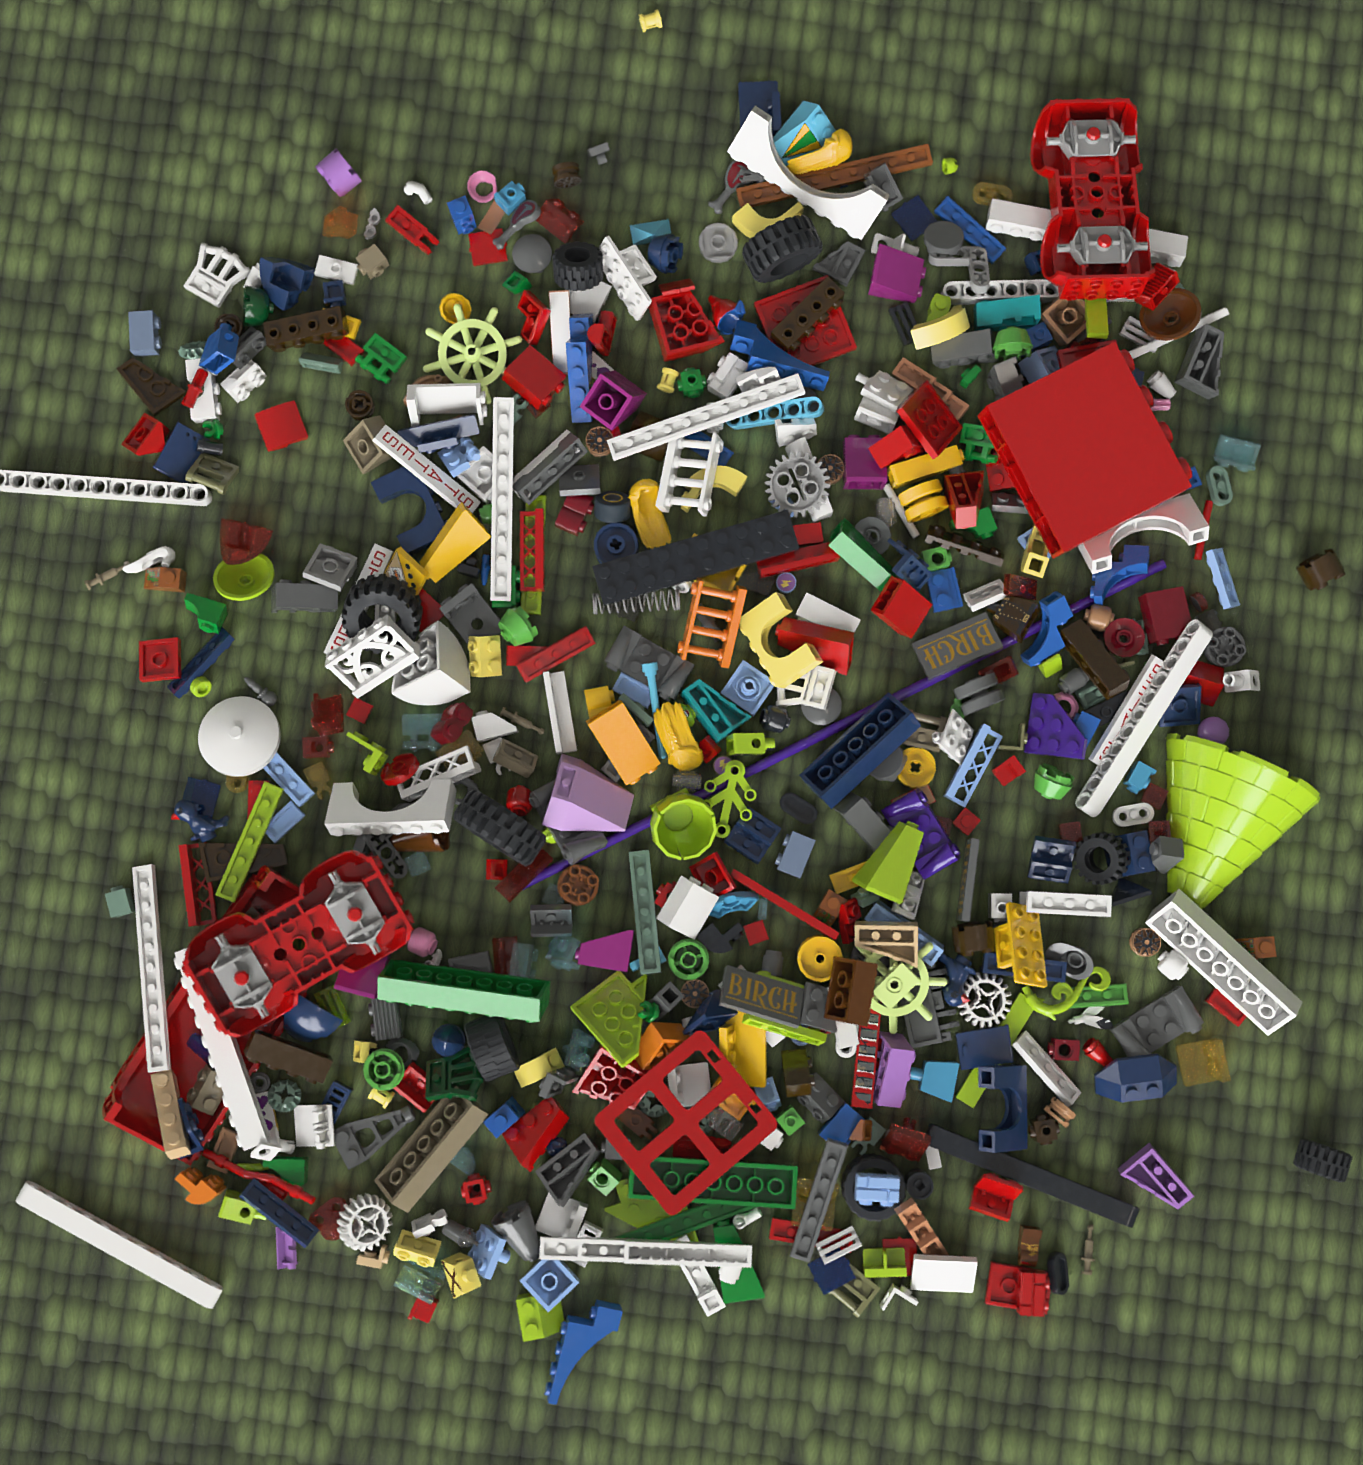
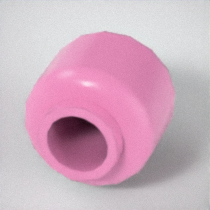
M417 927L411 931L407 949L416 955L426 957L434 953L438 941L433 932Z

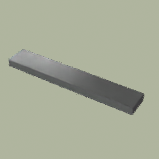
M827 1138L790 1251V1257L810 1263L848 1148L847 1143Z

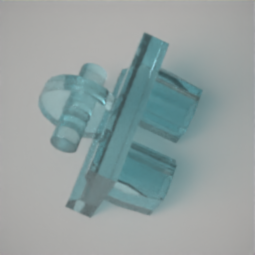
M573 1029L569 1045L562 1046V1051L567 1053L564 1065L572 1067L575 1071H582L583 1067L589 1066L590 1057L586 1054L587 1049L594 1046L596 1039L579 1029Z

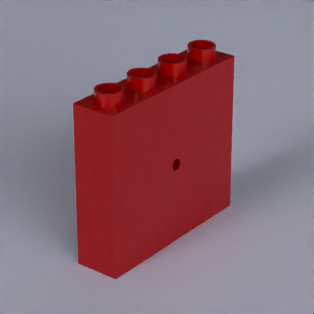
M1116 342L987 405L977 415L1053 559L1192 487L1189 481L1192 478L1190 465L1183 457H1176L1170 446V443L1173 442V435L1169 426L1164 421H1157L1151 410V407L1154 406V400L1150 390L1145 385L1139 386L1132 374L1135 370L1133 358L1127 350H1119Z

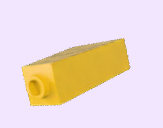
M957 445L945 448L935 459H932L929 454H925L890 465L887 469V475L894 490L961 466L963 464L962 461L965 459L962 450L958 449Z
M463 502L457 506L419 561L420 565L429 573L427 580L431 578L437 583L491 538L485 526Z

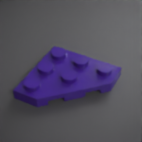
M1033 693L1027 730L1028 738L1024 753L1085 760L1088 739L1075 725L1076 723L1061 706L1056 696Z

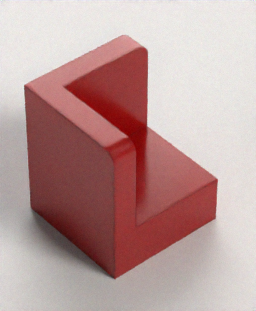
M1014 755L991 770L1002 786H1006L1016 777L1026 772Z
M420 1291L408 1319L412 1320L415 1317L429 1323L439 1299Z

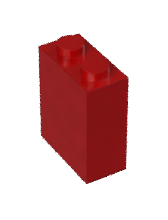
M529 345L504 370L502 380L539 410L543 405L546 407L552 401V395L555 392L559 394L563 390L567 375L534 347Z
M891 576L872 606L871 611L898 634L912 639L932 604L905 580Z

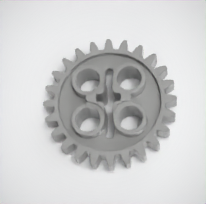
M798 451L797 457H794L793 453L790 452V458L788 459L782 455V462L775 460L776 468L770 466L773 473L766 474L770 481H766L765 485L770 486V488L765 490V492L772 494L768 500H775L772 506L774 508L780 506L778 512L788 510L789 515L793 512L795 518L798 517L799 513L806 517V511L813 515L812 508L815 507L820 510L818 503L825 504L826 502L822 497L829 496L825 489L831 488V485L825 482L830 480V477L824 476L828 470L826 468L820 469L823 463L819 462L816 464V456L810 460L809 453L802 457L801 452ZM801 466H805L808 469L804 476L797 475V470ZM789 469L793 470L799 482H803L800 484V487L807 498L806 501H803L799 490L796 487L793 488L795 482L789 473ZM786 475L789 477V483L782 486L779 484V479ZM808 485H816L817 489L814 494L806 493ZM790 494H798V501L791 504L788 502Z

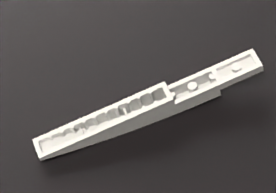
M541 1237L540 1259L751 1268L752 1245L602 1237Z

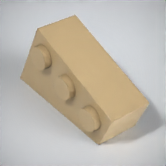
M855 921V946L918 968V922Z

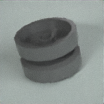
M995 672L983 677H976L953 690L957 700L971 698V700L960 706L964 716L1006 699L1002 689L988 691V689L996 686L999 682Z

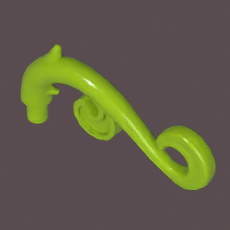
M1095 966L1091 975L1099 974L1101 982L1099 984L1089 982V987L1095 991H1104L1111 983L1110 974L1105 968ZM1089 977L1079 980L1074 990L1067 983L1059 982L1055 984L1051 989L1053 998L1061 1000L1062 993L1066 996L1063 1002L1055 1005L1043 1003L1045 999L1038 998L1036 993L1033 994L1029 985L1023 987L1022 990L1026 996L1027 1004L1034 1011L1056 1020V1014L1065 1012L1078 1000Z

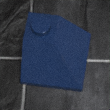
M714 990L709 993V997L702 1001L682 1032L684 1035H689L696 1031H716L738 1012L737 1010L720 1006L721 991Z

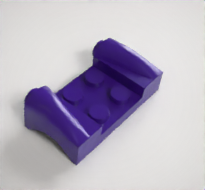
M916 788L881 811L891 827H895L899 821L905 824L907 821L919 825L918 830L924 832L914 864L925 880L956 862L961 856L959 848L955 843H952L927 803L926 795L919 788Z

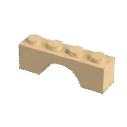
M172 1069L151 1074L165 1153L170 1160L191 1154L188 1134L178 1103L180 1092L177 1077Z

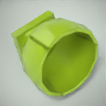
M687 788L650 805L653 812L650 820L653 842L666 856L687 860L699 857L712 845L717 832L713 809L699 796L689 794Z

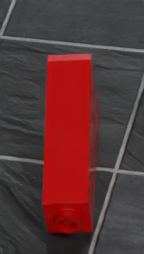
M784 617L782 623L777 625L775 636H778L779 646L794 652L806 643L812 644L823 660L821 665L847 676L852 664L855 632Z

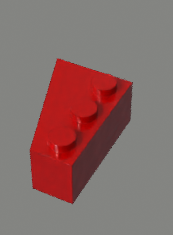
M907 425L898 427L868 448L880 469L907 458H913L917 455L919 457L926 453L922 444L912 434Z
M984 470L944 475V496H946L949 503L948 508L956 529L975 527L977 524L984 492Z
M550 1097L541 1101L502 1133V1136L519 1163L531 1172L534 1168V1163L540 1155L543 1156L546 1152L545 1148L552 1138H556L569 1120V1116L561 1104L554 1097Z

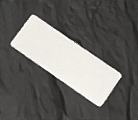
M924 1144L929 1169L941 1168L938 1149Z

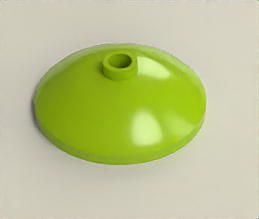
M244 551L225 558L215 569L213 582L216 590L223 597L236 601L249 600L261 595L271 586L275 571L272 562L265 555L253 551Z

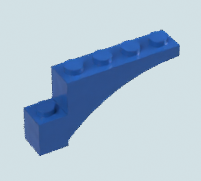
M593 313L573 314L569 317L570 339L566 342L572 423L593 421V417L579 407L592 387L593 345L588 339L587 331L594 324Z
M737 320L730 350L749 355L746 371L776 367L781 379L799 374L803 386L824 392L829 379V371L814 367L789 355L763 335L757 328V324Z
M596 1300L595 1306H591L589 1319L567 1315L566 1321H562L560 1327L561 1341H557L555 1347L556 1361L551 1363L549 1374L552 1376L550 1382L546 1383L544 1395H547L548 1403L557 1404L562 1387L580 1358L612 1331L618 1332L623 1312L620 1304Z

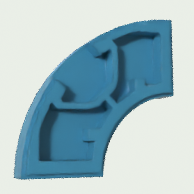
M738 891L721 895L709 915L720 919L723 915L732 911H748L759 900L758 893Z

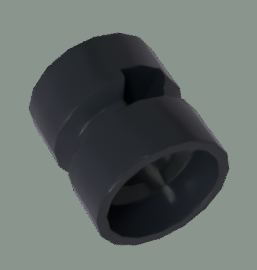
M919 1168L911 1169L905 1174V1189L913 1198L918 1200L926 1199L932 1194L934 1184L931 1177L924 1170Z

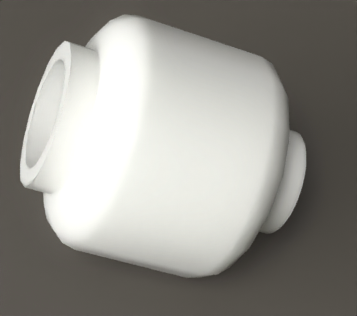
M1165 950L1157 958L1160 961L1157 966L1158 969L1170 980L1181 979L1189 970L1187 967L1188 961L1175 950L1170 952Z

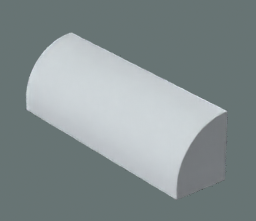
M806 437L800 438L785 447L788 458H790V452L793 453L794 457H797L798 451L801 452L802 457L809 453V459L813 458ZM799 467L797 475H806L807 467ZM797 480L798 485H799V488H800L801 493H802V496H803V498H804V501H806L807 498H806V496H805L803 490H802L801 487H800V484H802L803 482H799V481ZM808 485L806 493L814 494L817 489L816 485ZM828 496L822 497L826 502L825 504L818 503L820 510L814 507L812 508L813 515L809 512L813 523L832 516L833 509Z

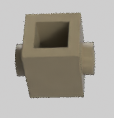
M375 243L368 249H362L356 257L358 262L357 269L363 276L367 274L370 279L379 277L384 272V269L389 266L386 257Z

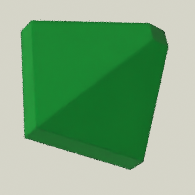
M514 271L502 284L504 288L513 294H518L532 287L528 279L517 271Z

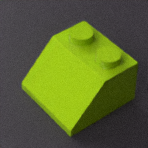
M531 1293L517 1296L516 1304L523 1342L542 1339L560 1332L561 1323L565 1321L561 1301L547 1312Z

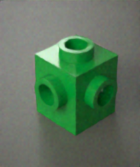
M691 367L680 372V379H677L678 390L683 392V398H696L703 395V387L707 385L705 374L701 375L700 369L695 370V368Z

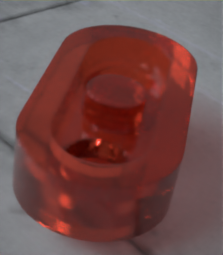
M339 1196L331 1198L310 1215L309 1222L319 1229L318 1232L324 1231L342 1217L339 1215V1212L345 1211L343 1205L347 1204L345 1199ZM335 1203L340 1205V1210L334 1209ZM318 1216L323 1217V1223L317 1221Z

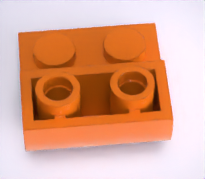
M191 1167L180 1172L175 1178L178 1183L190 1192L185 1200L192 1204L207 1203L227 1188L224 1185L223 1179L218 1175L213 1176L210 1174L203 1178L201 1171Z

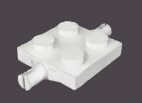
M880 370L871 378L859 372L855 379L865 385L862 388L861 395L894 413L911 396L914 390L906 383L900 382L888 373Z

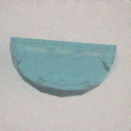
M463 1146L450 1161L451 1164L467 1175L474 1174L476 1170L474 1155L467 1147Z

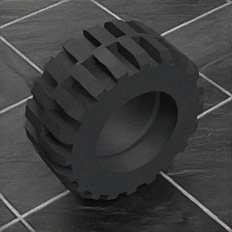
M796 215L785 218L782 221H777L775 224L769 225L764 230L756 233L754 237L749 239V242L745 243L742 255L753 279L759 283H767L777 279L780 280L810 264L821 253L823 244L812 220L805 215Z
M373 574L367 576L366 580L361 578L357 581V584L350 588L342 610V625L346 629V635L348 638H353L361 629L371 626L374 620L366 614L364 609L371 605L380 604L388 606L398 613L400 620L395 622V624L411 640H415L423 613L420 596L416 595V590L412 586H407L408 582L403 579L399 581L393 575L386 577V574H379L378 577H375ZM384 631L379 635L385 637L387 633L388 642H391L393 639V635L389 631ZM397 640L395 644L403 647V645ZM377 648L363 649L365 651L372 650L375 654H380L383 649Z

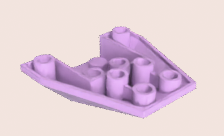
M561 754L556 771L557 776L542 825L560 831L625 832L634 795L581 759Z

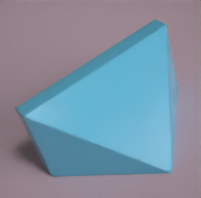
M669 219L630 225L633 245L647 244L655 236L671 233Z

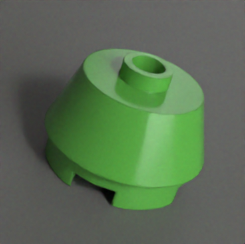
M1008 327L997 333L992 350L994 351L995 359H998L1000 356L1004 357L1005 361L1016 356L1017 361H1019L1021 356L1031 357L1033 345L1027 330L1018 327Z
M516 606L512 609L508 608L498 623L502 637L514 646L532 642L533 638L538 635V630L536 626L532 627L528 619L530 616L521 607L516 608Z
M1043 763V765L1040 764L1038 770H1035L1034 789L1047 799H1062L1073 787L1072 782L1075 777L1069 772L1065 774L1058 770L1056 766Z
M683 939L671 948L668 955V964L671 971L677 977L684 980H694L702 976L707 970L709 954L705 946L699 941Z
M384 1048L375 1050L367 1057L364 1063V1077L373 1088L383 1091L390 1090L396 1087L403 1078V1060L393 1050Z

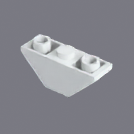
M912 871L903 902L898 904L893 901L892 912L908 919H915L925 881L921 874Z

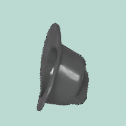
M1060 942L1052 944L1045 952L1046 960L1067 962L1066 975L1077 980L1085 979L1093 972V960L1083 947Z

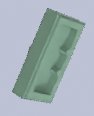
M623 693L618 700L623 702L632 718L648 729L654 719L644 711V707L636 701L634 703Z

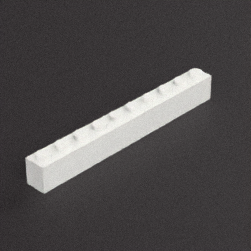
M992 198L985 229L994 233H1004L1014 237L1020 236L1035 241H1042L1050 219H1052L1051 210ZM1149 229L1151 263L1165 264L1169 267H1180L1186 257L1188 236Z
M186 949L175 952L174 963L176 968L180 969L182 973L181 983L183 988L187 989L189 993L188 1003L191 1009L194 1008L196 1013L194 1017L195 1023L198 1028H201L203 1033L201 1040L204 1047L208 1048L210 1056H208L209 1063L212 1068H215L217 1073L215 1076L216 1083L219 1088H222L224 1093L222 1095L225 1107L229 1108L231 1113L229 1115L232 1127L236 1128L238 1133L236 1135L237 1143L245 1151L257 1146L260 1142L266 1143L270 1141L271 1136L236 1038L228 1034L225 1036L223 1032H218L213 1022L215 1021L212 1013L208 1014L203 1006L204 999L201 995L198 996L192 987L194 982L191 977L187 978L182 971L181 966H183L182 961Z

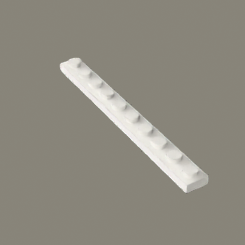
M795 374L607 440V443L615 461L805 394V390L799 374Z
M504 397L493 398L490 601H511L514 398Z
M148 864L132 867L147 1068L148 1072L152 1073L171 1070L156 873L155 865Z

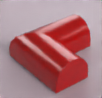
M524 290L517 306L527 317L520 335L530 345H538L551 310L531 291Z
M601 311L598 324L591 325L587 331L588 339L597 352L603 356H608L610 353L617 318L611 311Z

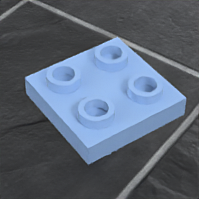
M743 660L720 694L754 717L774 688V685L770 682L768 676Z
M481 1224L475 1235V1241L479 1242V1245L475 1246L473 1244L468 1252V1256L472 1257L477 1273L483 1278L491 1280L498 1261L503 1263L509 1261L510 1251L503 1249L506 1243L505 1238L488 1225Z

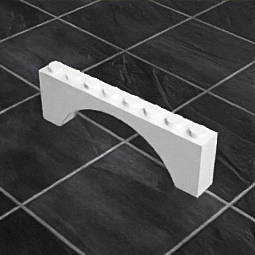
M757 106L752 109L727 151L734 160L742 161L747 165L748 169L755 173L759 172L766 181L777 184L784 193L792 194L805 206L809 205L816 214L827 217L834 226L844 228L853 238L862 240L889 198L888 193L874 184L855 192L830 193L815 189L799 180L785 166L776 150L772 135V116Z

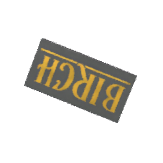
M986 612L912 643V647L928 680L1003 649V645Z
M970 838L965 840L956 920L970 921L979 839Z
M727 965L724 969L719 1005L797 1029L800 1024L804 989Z

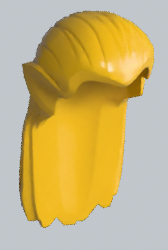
M844 129L836 130L830 138L825 139L822 148L787 161L789 164L786 167L792 174L796 175L839 165L852 154L853 146L850 134Z
M642 479L631 487L628 498L631 500L630 505L632 506L633 517L640 539L646 548L650 547L653 549L654 547L666 545V542L670 544L672 539L663 512L655 506L659 485L652 479Z
M670 702L663 703L661 710L657 708L656 712L653 713V719L661 743L668 754V764L681 771H691L702 764V750L691 733L686 715L680 703L675 702L674 705Z

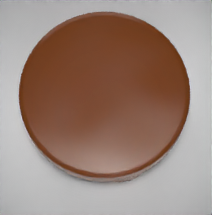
M572 865L566 868L560 874L557 882L560 897L566 903L573 906H582L592 901L599 887L598 876L589 867L584 865Z

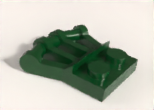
M469 1046L452 1056L426 1061L425 1098L428 1102L444 1098L451 1099L452 1097L476 1101L478 1097L477 1091L483 1082V1077L478 1070ZM467 1057L471 1059V1062L457 1064ZM473 1070V1074L454 1078L456 1073ZM472 1083L469 1091L454 1088L455 1086Z

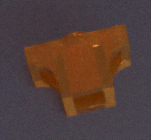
M337 207L324 216L323 236L351 238L357 231L358 215L348 212L345 207Z

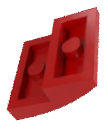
M295 400L273 406L254 415L268 452L286 448L288 444L307 440L309 437Z

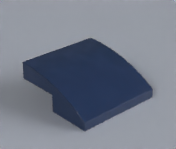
M747 806L752 811V818L749 821H743L739 818L724 843L758 865L782 828ZM748 811L743 812L742 815L744 818L750 817V813Z
M1035 836L1027 878L1068 884L1076 842Z

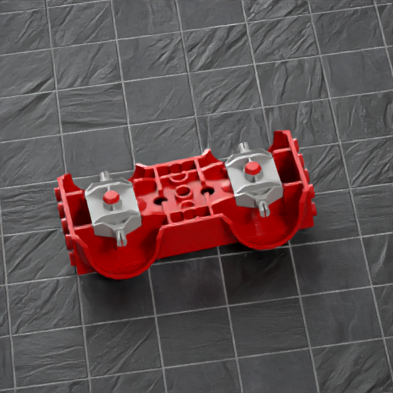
M1120 97L1114 99L1077 98L1073 100H1050L1042 109L1036 121L1030 148L1033 170L1048 179L1052 219H1050L1041 244L1040 265L1044 278L1058 286L1059 299L1073 301L1076 299L1095 300L1097 298H1106L1108 300L1140 298L1146 283L1155 277V268L1152 269L1149 217L1141 213L1139 208L1136 174L1142 171L1143 163L1140 164L1138 149L1137 107L1130 101V98ZM1096 173L1100 180L1092 182L1089 180L1088 175ZM1098 191L1101 193V196L1095 197L1091 192ZM1100 209L1103 211V216L1100 218L1094 217L1092 210Z
M357 850L336 854L317 865L303 878L300 884V893L255 918L245 913H234L223 917L207 926L191 940L186 948L181 968L187 978L191 977L194 982L192 987L198 996L201 995L204 999L203 1006L208 1014L212 1013L215 1021L213 1022L218 1032H223L225 1036L228 1034L237 1038L255 1031L293 1009L298 1004V993L340 969L349 973L364 969L409 942L411 930H413L414 917L409 909L405 910L403 908L404 900L399 891L394 892L392 888L394 882L390 875L383 873L382 868L384 865L378 855L374 857L373 853L366 855ZM315 927H321L324 930V936L321 939H315L312 936V930ZM297 938L305 941V947L301 950L295 949L293 946V941ZM278 948L285 949L287 952L286 958L277 960L274 956L275 950Z

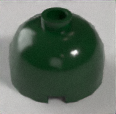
M245 285L243 298L245 317H243V325L248 327L263 325L268 320L269 314H273V302H269L268 294L260 287Z

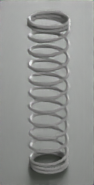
M671 589L668 591L667 606L663 590L660 591L659 607L656 592H652L651 608L648 594H644L643 608L640 596L635 598V609L633 599L630 598L633 612L635 613L637 609V598H639L640 609L644 612L646 597L648 608L651 612L654 596L657 610L660 611L662 595L666 611L669 608L670 595L673 609L680 610V591L675 589V605ZM593 593L594 615L598 614L597 598L601 614L604 613L605 609L604 605L603 609L601 608L598 593ZM627 599V609L625 605V600L623 601V606L626 613L629 609V599ZM621 601L619 602V609L617 603H615L616 611L618 614L620 613ZM611 604V609L607 605L610 614L612 613L613 604Z

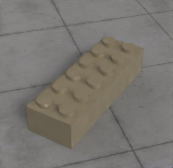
M455 1086V1087H454V1088H456V1089H462V1088L459 1087V1086ZM460 1097L441 1099L374 1180L391 1204L408 1213L489 1114L477 1101H469Z

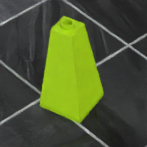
M899 821L853 877L852 882L865 890L902 904L924 832L918 830L919 825L907 821L906 824Z

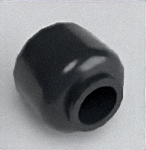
M775 705L763 708L759 717V723L762 724V728L774 733L783 732L785 728L789 727L791 722L787 709Z

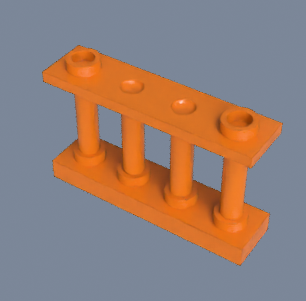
M697 577L696 582H693L691 586L692 601L683 640L678 643L677 653H680L679 656L682 660H686L687 653L716 658L721 667L729 669L747 589L740 585H736L735 590H732V592L703 586L704 581L702 578ZM705 594L730 599V602H732L731 610L723 611L698 606L700 595ZM696 613L725 619L727 627L721 631L694 625ZM694 633L720 638L723 641L722 648L714 650L689 645L691 635Z

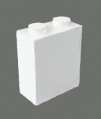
M681 875L656 919L695 940L719 897L712 893L714 889L705 883L700 886L701 882L692 876L687 879Z

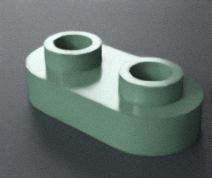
M1219 465L1210 468L1206 472V481L1211 500L1217 506H1224L1230 503L1233 498L1228 473L1224 467Z

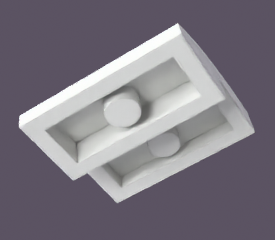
M599 282L598 286H593L590 290H569L570 313H593L595 324L612 286Z
M776 367L759 368L735 377L742 393L781 379Z

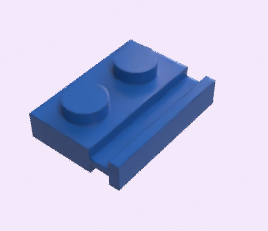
M954 567L931 572L933 575L927 581V587L933 612L937 613L963 607Z

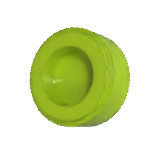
M203 676L195 678L190 685V690L196 697L206 696L212 688L211 682Z

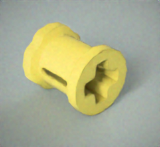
M658 9L654 13L639 14L643 32L654 27L662 28Z
M662 368L663 375L660 383L657 384V388L666 393H674L673 386L676 377H679V372L670 368Z
M373 1088L368 1098L370 1100L373 1098L386 1109L395 1093Z

